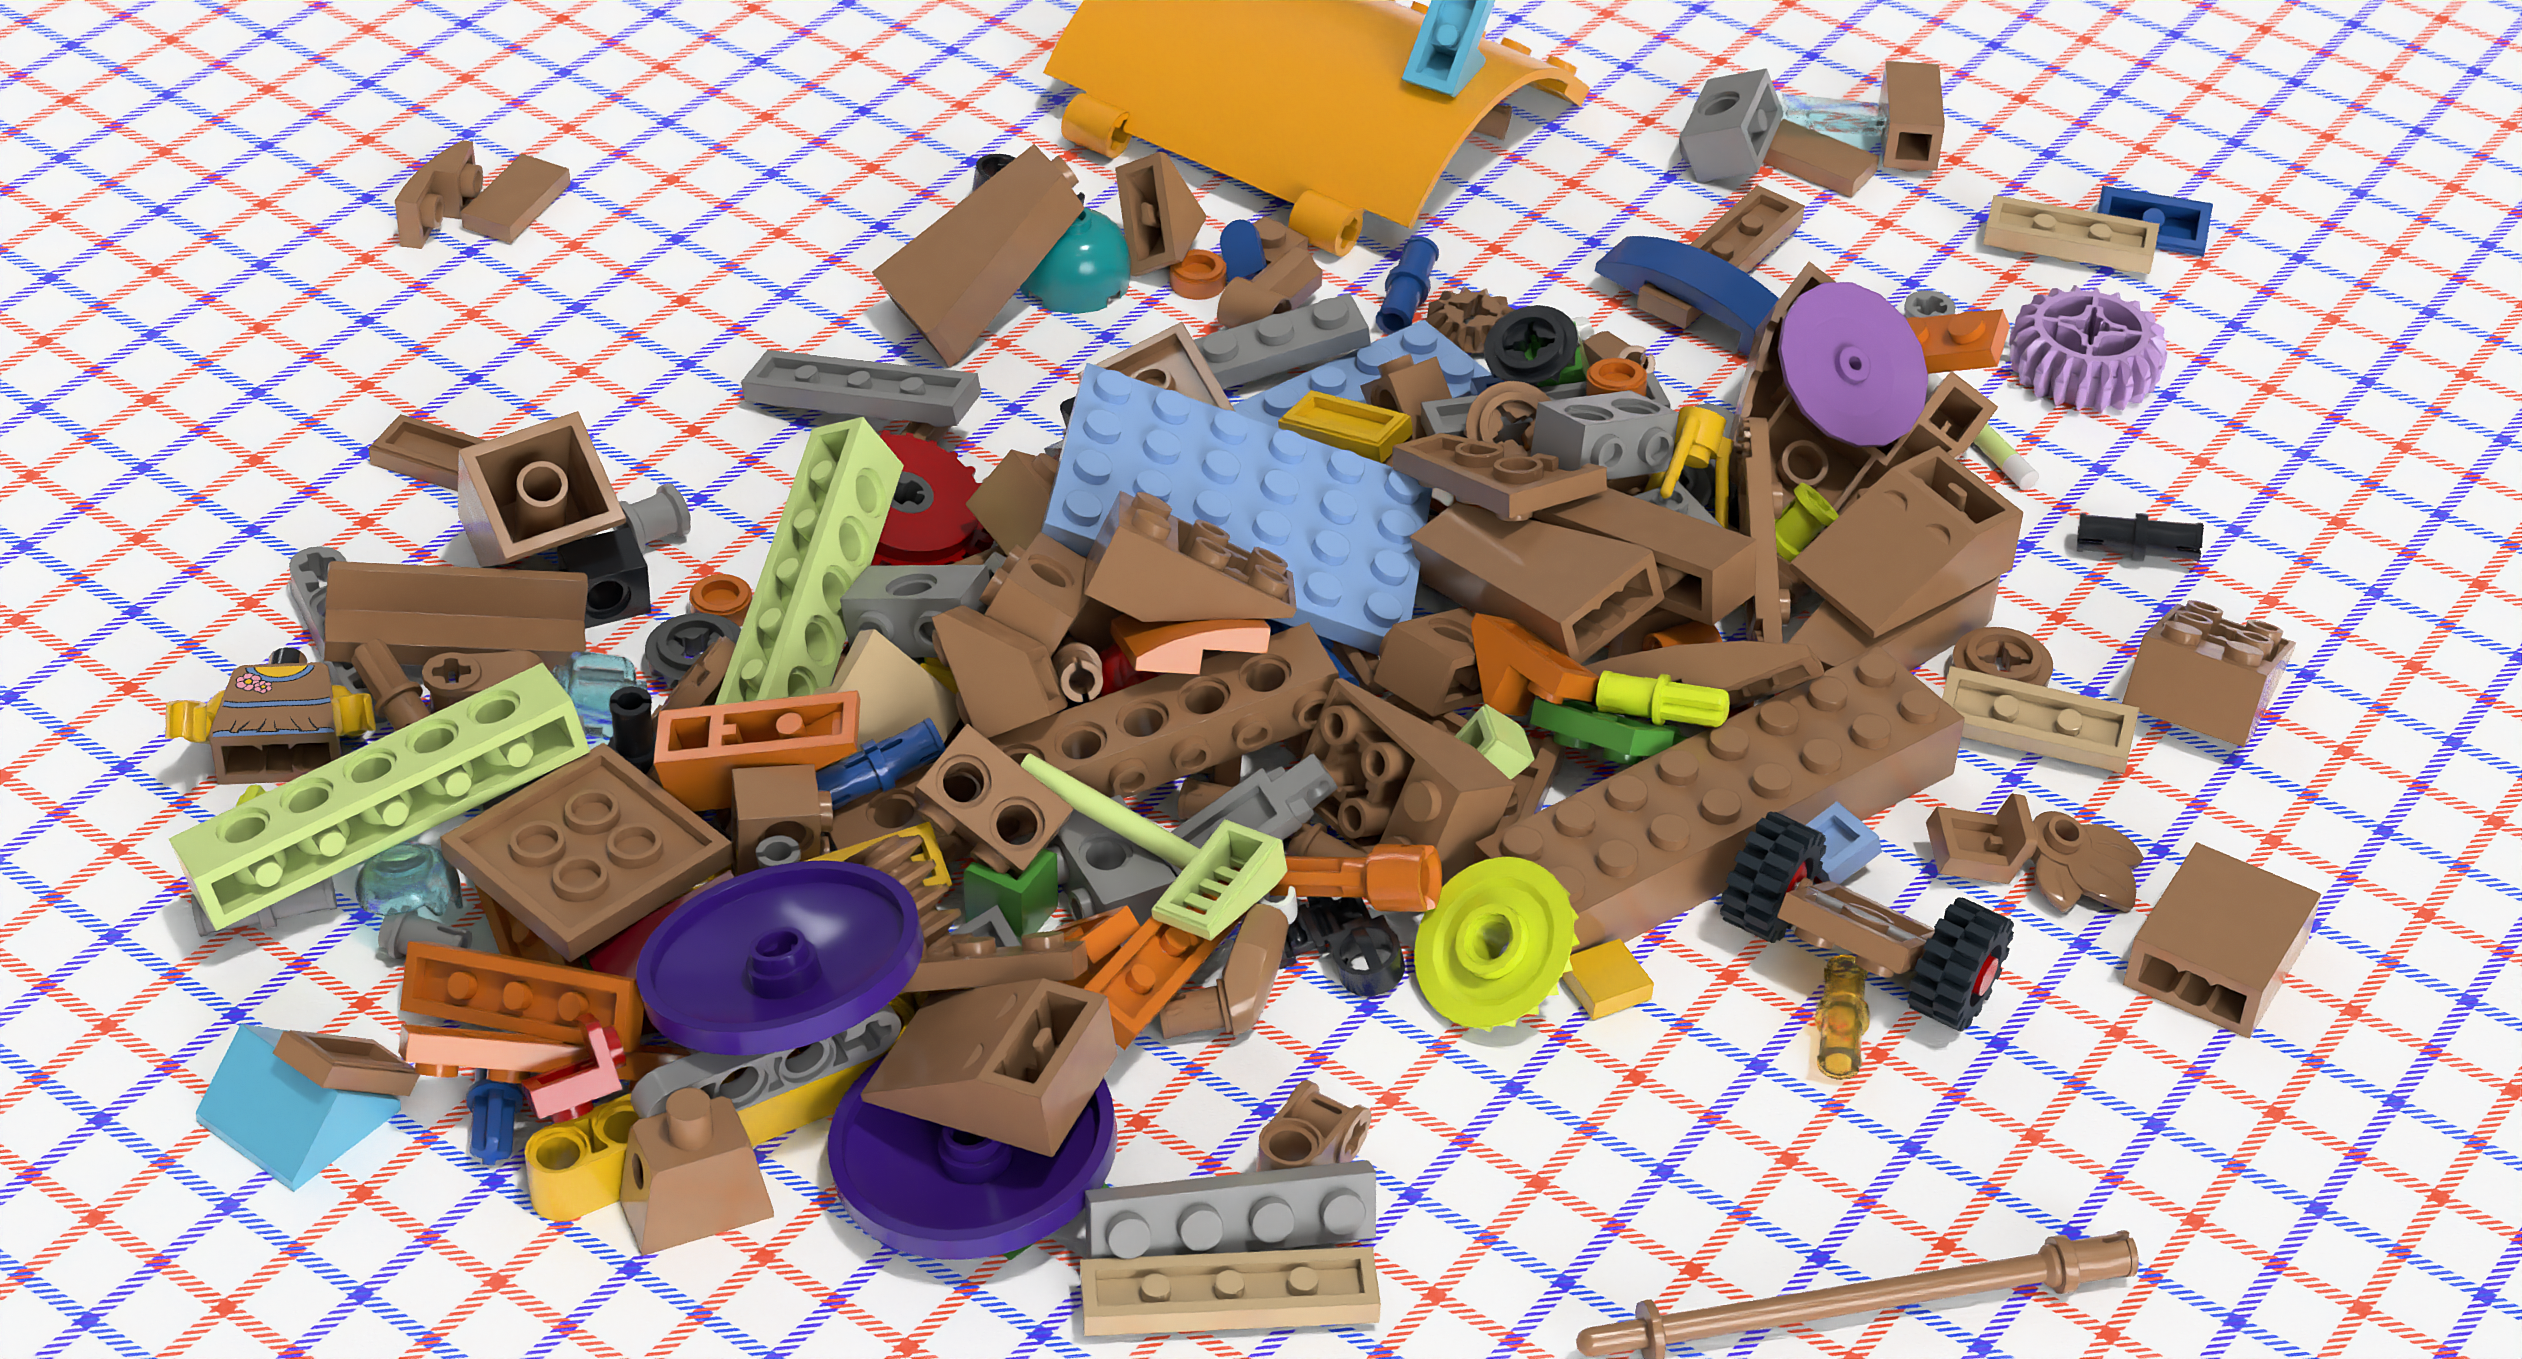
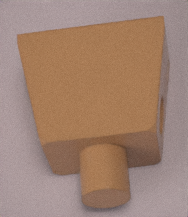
M697 1088L679 1089L667 1099V1112L637 1120L629 1128L620 1192V1205L642 1256L774 1217V1209L754 1150L730 1098L720 1096L710 1099L704 1091Z

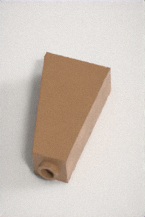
M1033 144L872 271V274L895 306L950 368L963 357L1085 209L1072 189L1079 183V180L1059 155L1050 161Z
M1456 502L1410 536L1415 557L1421 562L1420 573L1424 584L1475 614L1480 613L1517 621L1579 664L1585 662L1665 598L1653 551L1637 544L1529 519L1524 521H1504L1498 519L1493 511Z
M2001 575L1875 638L1870 637L1825 599L1787 643L1807 644L1821 662L1824 672L1878 645L1908 671H1911L1954 646L1966 633L1984 628L1989 624L1994 612Z

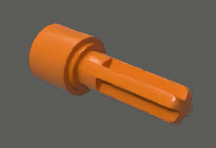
M1378 844L1367 857L1285 856L1287 873L1270 891V896H1287L1288 888L1293 886L1296 890V896L1366 898L1375 911L1426 912V910L1436 908L1440 900L1442 866L1439 853L1432 845Z

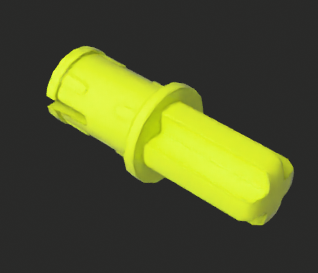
M1604 670L1599 679L1596 695V705L1599 712H1613L1652 718L1653 724L1659 726L1664 725L1666 720L1719 727L1726 722L1730 705L1729 693L1724 689L1672 682L1671 676L1668 674H1661L1658 679Z

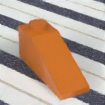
M858 690L661 710L658 717L653 763L664 790L692 812L731 808L732 769L814 764L815 771L857 752L861 698Z

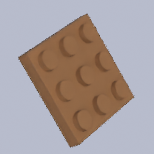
M604 742L591 749V752L563 765L440 837L444 859L569 962L734 862L732 842Z

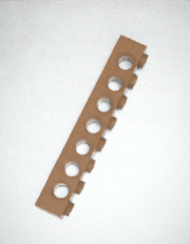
M1307 622L1271 635L1269 637L1267 653L1227 651L1202 660L1200 675L1166 673L990 737L987 740L1019 765L1031 753L1109 798L1121 795L1124 799L1314 729L1334 679H1339V672L1310 623ZM935 762L896 780V787L885 793L878 789L834 810L832 832H824L825 836H828L830 852L926 823L916 812L921 804L913 799L916 785ZM953 773L943 781L945 792L957 802H970L981 794L978 781L968 773ZM1018 814L1005 815L997 821V831L1006 842L1033 832L1030 822ZM933 829L945 865L970 856L974 846L954 830L946 837ZM921 844L910 857L924 853Z

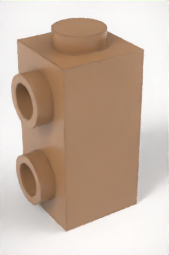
M1885 61L1878 104L1883 167L1897 168L1906 172L1918 170L1937 171L1945 129L1940 65Z

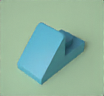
M1431 0L1402 80L1456 97L1485 64L1486 58L1477 48L1495 0Z

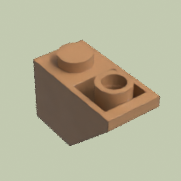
M964 605L931 617L935 626V630L932 632L935 652L941 663L945 667L951 668L959 692L956 693V705L960 717L965 725H970L986 739L1048 717L1068 707L1045 644Z

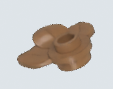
M2057 811L2043 812L2035 817L2033 821L2038 828V844L2035 853L2030 858L2035 864L2033 876L2039 890L2059 911L2065 912L2077 903L2082 894L2126 913L2133 909L2137 891L2136 881L2131 869L2138 867L2143 862L2144 857L2139 848L2128 837L2116 829L2103 824H2081L2073 817Z

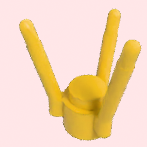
M1685 406L1680 408L1673 456L1668 469L1665 472L1652 473L1643 493L1661 487L1660 496L1667 499L1672 495L1684 465L1693 468H1706L1710 459H1714L1715 520L1723 528L1728 529L1729 460L1734 441L1723 437L1727 422L1725 418L1716 412L1701 407Z

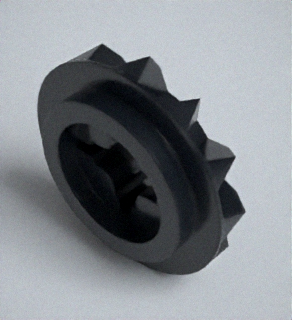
M1533 305L1516 309L1503 316L1494 324L1484 343V357L1493 378H1501L1504 382H1524L1537 388L1539 382L1549 378L1559 383L1561 371L1565 367L1575 366V352L1581 345L1575 324L1568 315L1550 306ZM1531 335H1535L1541 348L1537 351V357L1529 361V359H1526L1525 352L1528 351L1529 344L1531 343Z

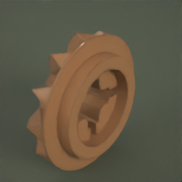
M1463 286L1458 294L1442 291L1439 300L1429 302L1426 322L1465 353H1484V343L1491 328L1503 316L1516 309L1508 305V300L1505 296L1491 297L1487 288L1480 292H1471L1467 287ZM1474 316V319H1470L1468 324H1464L1465 319Z
M1507 381L1497 383L1481 392L1468 409L1464 435L1469 439L1496 444L1494 440L1504 427L1500 419L1501 416L1506 417L1511 423H1516L1520 420L1524 422L1531 417L1533 421L1528 424L1527 429L1521 435L1524 446H1518L1513 439L1497 443L1504 446V458L1511 456L1531 457L1538 402L1552 400L1540 389L1524 382Z
M1984 627L1975 629L1963 635L1953 649L1951 662L1953 667L2048 687L2053 673V659L2048 649L2031 635L2012 628ZM1997 657L2001 658V663L2005 665L2007 672L1998 671L1995 665Z

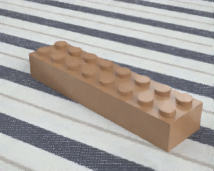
M1878 645L1825 671L1823 676L1796 685L1727 719L1722 726L1710 727L1476 842L1473 864L1496 857H1516L1532 861L1552 873L1559 883L1571 894L1568 898L1569 902L1579 916L1574 922V933L1580 944L1572 948L1570 955L1619 938L1623 943H1626L1723 893L1729 887L1726 879L1729 871H1733L1736 867L1737 862L1734 860L1738 851L1744 850L1746 847V837L1750 831L1755 832L1757 822L1762 817L1766 818L1768 812L1780 813L1806 825L1835 802H1839L1860 821H1863L1953 775L1965 717Z

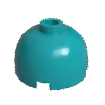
M1084 207L1085 209L1020 286L1022 294L1029 299L1030 291L1042 298L1043 308L1053 312L1069 314L1096 312L1107 307V298L1119 291L1121 299L1127 293L1131 280V259L1124 234L1119 226L1107 215Z

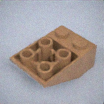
M1936 446L1887 471L1790 562L1789 570L1870 637L1875 638L2012 570L2024 512L1945 450Z
M1119 491L1086 557L1084 594L1143 622L1293 618L1297 610L1293 572L1286 570L1288 564L1284 559L1260 547H1254L1252 552L1246 551L1228 542L1230 539L1229 534L1207 521L1197 519L1193 525L1170 514L1172 508L1167 503L1148 493L1137 492L1136 496L1133 497Z
M2188 600L2186 606L2177 603L2143 635L2122 704L2140 708V713L2245 747L2255 735L2297 642L2282 638L2284 631L2267 622L2247 620L2245 626L2222 618L2224 611L2209 603L2196 600Z
M1342 678L1334 679L1301 761L1312 753L1316 755L1336 783L1338 788L1312 809L1352 847L1368 854L1378 844L1432 845L1438 851L1441 860L1442 887L1460 871L1473 865L1475 843L1495 833L1516 786L1513 781L1473 746Z
M1045 978L929 994L861 1092L862 1101L1053 1157L1118 1056L1108 998L1106 995Z

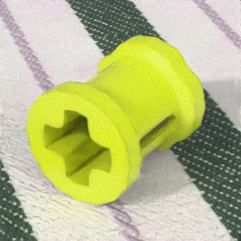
M1803 482L1794 489L1796 497L1782 510L1781 518L1775 519L1777 553L1789 562L1800 554L1826 526L1829 527L1839 517L1835 509L1822 495Z

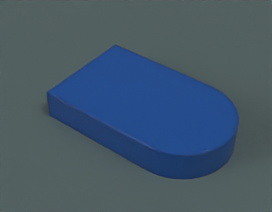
M1238 219L1229 223L1220 235V247L1223 260L1227 266L1228 282L1237 276L1252 280L1267 267L1259 231L1252 223L1244 219Z

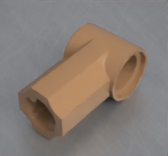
M1295 246L1288 253L1280 254L1252 280L1238 276L1232 279L1221 294L1217 307V320L1221 325L1234 328L1261 320L1270 315L1294 310L1322 286L1323 270L1317 266L1310 252Z

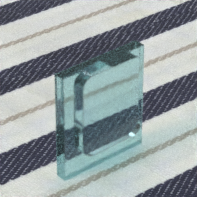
M1791 94L1781 95L1780 104L1787 119L1802 120L1805 127L1810 130L1881 136L1882 128H1885L1886 116L1879 104L1875 102Z

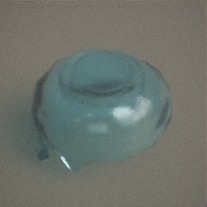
M413 841L397 844L372 856L359 870L355 880V894L360 908H363L366 912L381 916L409 913L423 906L435 916H443L449 900L455 903L456 909L464 907L459 872L443 858L442 849L439 846Z

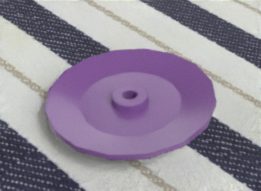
M1824 282L1797 297L1782 320L1778 354L1785 385L1802 414L1825 435L1853 447H1884L1910 432L1925 408L1928 373L1922 346L1905 316L1881 294L1853 282Z

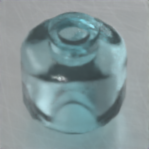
M575 651L566 660L565 665L556 664L552 672L554 678L572 699L577 715H583L585 735L610 739L613 736L609 698L616 690L633 686L648 691L646 681L636 680V671L633 663L627 657L621 655Z

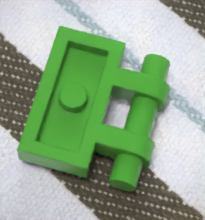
M1535 698L1530 724L1554 731L1553 742L1587 750L1591 749L1592 744L1604 747L1602 756L1604 759L1627 765H1635L1642 761L1643 756L1649 758L1690 738L1682 735L1679 727L1664 723L1662 726L1654 725L1652 721L1637 720L1635 715L1599 712L1597 706L1576 700H1564L1562 704H1555L1544 699Z

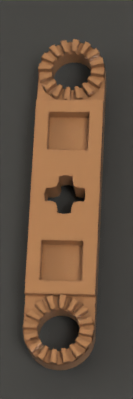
M1740 417L1737 426L1738 436H1736L1737 444H1742V447L1735 448V453H1741L1737 454L1735 458L1737 464L1736 472L1738 478H1740L1737 489L1740 534L1756 539V592L1754 596L1744 602L1747 641L1783 643L1782 626H1788L1790 619L1789 589H1779L1775 519H1780L1782 515L1783 488L1781 482H1772L1767 419L1762 417Z

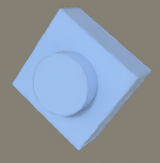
M1835 802L1806 824V826L1821 832L1826 837L1824 842L1826 852L1820 859L1823 862L1822 869L1816 875L1822 882L1830 880L1841 884L1882 853L1879 836L1839 802Z

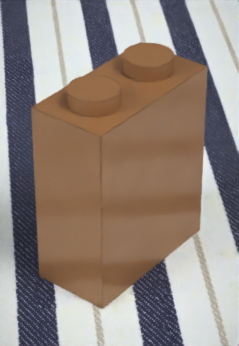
M2196 842L2135 936L2123 985L2250 1039L2309 940L2322 893Z

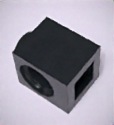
M629 527L581 538L557 546L559 570L554 572L585 573L588 576V593L584 620L585 629L651 613L648 565Z

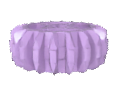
M2073 285L2070 292H2064L2059 288H2052L2048 296L2043 294L2034 295L2031 304L2022 305L2020 313L2016 316L2015 325L2011 328L2008 343L2011 346L2009 353L2011 370L2019 373L2020 384L2034 386L2036 397L2050 396L2054 398L2055 406L2063 403L2075 405L2078 412L2082 407H2093L2099 413H2103L2106 406H2112L2117 410H2124L2128 402L2142 403L2145 394L2154 392L2156 384L2159 383L2168 354L2166 351L2167 342L2164 338L2165 328L2155 323V313L2141 311L2140 301L2126 302L2122 300L2120 292L2108 295L2100 293L2098 287L2093 291H2082L2077 285Z

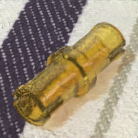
M1846 954L1834 956L1827 961V968L1824 967L1823 973L1825 979L1824 995L1817 1003L1815 1011V1024L1821 1032L1819 1055H1817L1816 1064L1823 1075L1836 1080L1850 1079L1859 1073V1067L1862 1066V1036L1869 1029L1871 1013L1868 1004L1864 1001L1868 971L1855 963V956Z

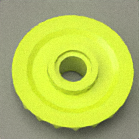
M1496 857L1473 864L1456 874L1442 887L1437 907L1426 910L1416 936L1414 949L1415 971L1420 988L1428 1002L1442 1016L1466 1029L1474 1027L1491 1032L1493 1027L1500 1025L1516 1027L1517 1020L1526 1014L1539 1015L1538 1005L1547 996L1559 995L1557 983L1562 974L1573 971L1569 958L1572 948L1579 945L1580 942L1574 933V922L1579 916L1569 902L1568 898L1571 894L1559 883L1552 873L1542 866L1522 858ZM1507 942H1509L1506 950L1503 952L1501 956H1499L1502 948L1505 946Z

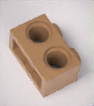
M968 724L965 725L919 781L913 795V799L921 804L916 811L917 814L925 822L930 821L934 830L946 837L954 830L974 846L970 856L977 863L993 869L997 873L1004 875L1008 873L1016 880L1037 855L1049 845L1069 820L1074 809ZM953 773H968L978 781L981 794L970 802H957L947 795L944 790L943 781ZM1005 815H1021L1032 825L1033 838L1025 844H1010L1000 837L997 831V821Z
M814 764L732 769L731 842L734 862L731 864L734 877L759 869L756 848L759 843L772 836H786L797 841L801 852L799 862L830 853L828 836L821 837V832H832L831 794L830 791H818Z

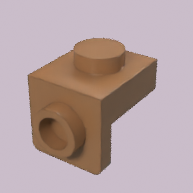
M2010 794L1996 815L1937 806L1925 822L1938 874L2010 884L2024 863L2033 856L2038 844L2037 825L2032 821L2026 796L2020 794Z

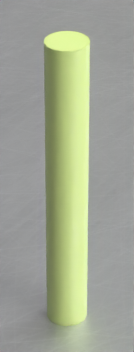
M1031 753L1025 757L1020 765L1075 810L1181 870H1184L1200 850Z

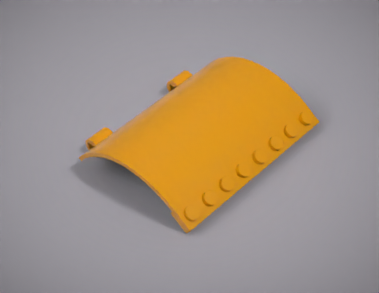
M1083 0L1066 26L1043 71L1044 74L1086 92V94L1080 93L1070 101L1063 114L1061 133L1065 139L1114 159L1124 152L1132 136H1135L1294 204L1289 217L1288 227L1308 237L1309 244L1339 257L1347 255L1356 244L1362 229L1364 210L1412 230L1437 180L1463 141L1488 112L1510 93L1523 85H1527L1582 107L1590 87L1575 76L1578 69L1576 66L1551 55H1548L1546 62L1531 57L1532 50L1519 42L1503 37L1499 44L1484 38L1487 33L1485 30L1477 48L1486 58L1485 64L1456 97L1404 82L1402 76L1429 7L1413 1L1409 8L1396 3V0Z

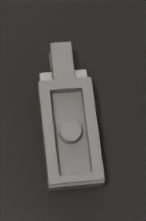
M1312 753L1287 772L1282 766L1268 773L1263 768L1259 769L1175 828L1171 833L1201 849L1219 825L1226 819L1284 840L1303 826L1301 823H1306L1314 815L1311 808L1318 805L1338 787L1322 762ZM1165 861L1177 878L1183 870Z

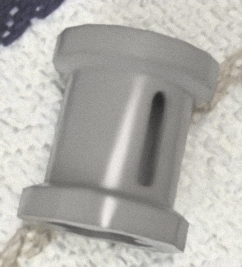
M666 483L656 489L655 495L632 504L622 500L619 501L626 517V523L613 527V531L629 527L640 551L643 552L646 543L672 534L679 538L688 535L691 531V516L683 495L672 483Z

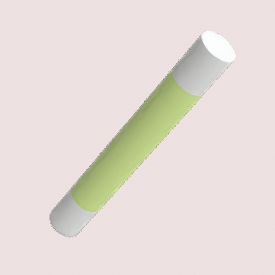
M1936 373L1928 374L1926 397L1942 381ZM1987 423L1973 443L2020 489L2027 490L2032 488L2039 479V473Z

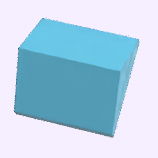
M240 1024L195 1112L196 1119L199 1124L293 1192L401 1111L400 1100L393 1095L321 1088L274 1055L273 1051L283 1031L289 1032V1030Z

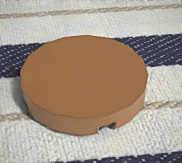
M720 636L716 642H713L677 682L678 685L667 697L664 704H659L652 713L653 732L656 735L659 711L700 707L724 678L736 646L728 637Z

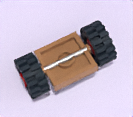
M1771 811L1767 813L1766 818L1762 817L1756 824L1755 832L1750 831L1746 837V847L1744 850L1738 851L1734 860L1737 862L1735 869L1729 871L1726 879L1729 887L1723 891L1721 902L1724 903L1720 908V915L1723 916L1722 920L1770 943H1776L1777 940L1780 941L1785 937L1786 929L1790 930L1793 926H1796L1794 935L1804 942L1824 949H1832L1835 944L1856 954L1855 963L1859 967L1882 977L1892 978L1894 973L1902 974L1914 969L1917 971V974L1911 980L1909 990H1911L1907 997V1003L1910 1004L1909 1008L1959 1032H1963L1964 1028L1967 1029L1972 1024L1973 1017H1977L1982 1011L1983 1001H1988L1993 992L1991 987L1995 979L1998 980L2003 969L2000 967L2002 962L2008 957L2010 948L2007 946L2013 940L2014 931H2012L2014 922L2011 921L2012 919L1964 897H1958L1955 899L1954 904L1950 903L1945 909L1944 918H1939L1934 928L1833 881L1829 880L1816 884L1814 878L1821 872L1823 862L1820 859L1826 852V845H1824L1826 841L1825 835L1777 812Z

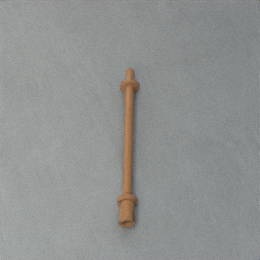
M2119 1230L2112 1234L2070 1240L2067 1235L2061 1234L2047 1237L2044 1245L2036 1254L1660 1315L1652 1299L1641 1300V1302L1636 1303L1635 1320L1587 1327L1578 1333L1576 1346L1580 1353L1589 1357L1640 1349L1644 1359H1664L1666 1345L2041 1282L2052 1288L2057 1294L2071 1293L2078 1289L2080 1283L2122 1276L2127 1278L2134 1277L2139 1268L2138 1250L2133 1237L2129 1238L2130 1233L2128 1230Z

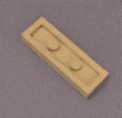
M1993 195L1983 245L2000 247L2009 252L2022 251L2055 257L2065 262L2078 261L2101 265L2121 272L2135 271L2150 274L2160 224Z
M1953 666L1949 668L1942 699L1965 717L1961 737L2125 774L2140 709L2138 707Z

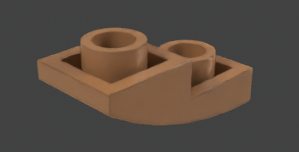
M462 140L448 147L423 165L401 189L394 200L400 247L422 249L433 228L440 227L443 217L462 219L461 211L471 202L472 198H476L481 193L483 187V168L481 165H476L473 141Z

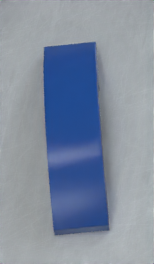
M1626 236L1596 262L1594 270L1596 273L1638 295L1639 289L1645 283L1650 282L1741 332L1737 350L1747 356L1750 354L1756 328L1779 300L1763 284L1729 262L1694 246L1659 237Z

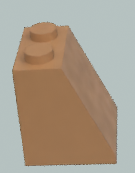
M579 411L459 450L458 516L480 567L507 564L626 523L625 514Z

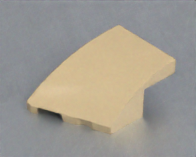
M876 629L860 631L832 685L817 688L813 695L858 690L861 702L857 752L815 771V773L860 752V745L871 739L879 743L908 730V728L927 718L932 720L944 743L960 718L956 705V695Z

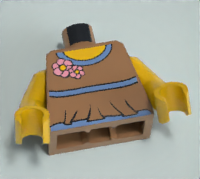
M284 647L271 653L268 664L241 665L235 668L226 689L218 691L207 703L195 700L167 702L165 710V739L183 737L189 742L210 744L218 785L281 783L294 780L342 757L339 736L357 739L363 737L369 731H375L376 724L370 694H352L345 686L331 685L327 665L322 662L307 663L308 660L301 651L295 648Z

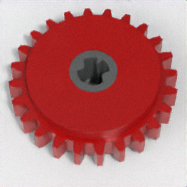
M882 430L879 436L904 466L870 566L950 565L992 548L994 539L965 505L982 484L976 483L974 479L976 469L973 466L965 467L957 459L958 453L955 451L947 452L937 446V442L934 440L928 442L915 438L912 433L907 432L906 435H894L888 430Z

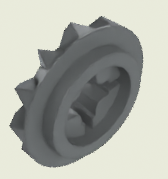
M709 613L683 614L664 621L650 633L645 644V655L648 660L651 676L664 677L669 688L676 687L678 685L677 682L700 657L701 654L699 653L701 651H705L720 636H726L736 644L741 628L725 617ZM686 654L693 655L694 657L686 658Z

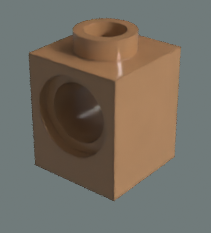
M1410 353L1377 366L1381 378L1360 386L1366 403L1410 415L1413 434L1405 442L1427 437L1421 424V402L1452 398L1437 356L1414 364Z

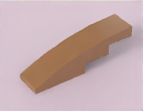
M1756 641L1674 645L1611 657L1584 666L1599 677H1601L1604 670L1658 679L1661 674H1668L1671 676L1672 682L1724 689L1729 693V710L1825 675L1821 662L1807 644ZM1596 692V694H1595V696H1594L1592 702L1582 701V700H1576V699H1570V698H1565L1564 700H1576V701L1583 702V703H1586V704H1589V705H1592V706H1597V705H1596V695H1597V692Z

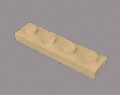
M1373 1247L1148 1256L1132 1259H1080L1084 1336L1380 1322L1381 1300Z

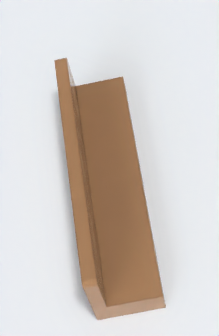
M332 561L328 564L324 661L351 662V658L355 654L354 650L358 646L374 639H380L385 642L399 665L424 666L430 658L448 652L473 654L506 652L518 649L537 654L544 661L549 671L584 672L586 660L584 620L588 593V576L585 573Z

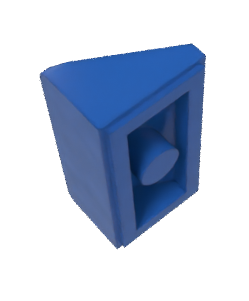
M2102 185L2097 213L2158 223L2160 225L2155 249L2204 257L2213 203Z

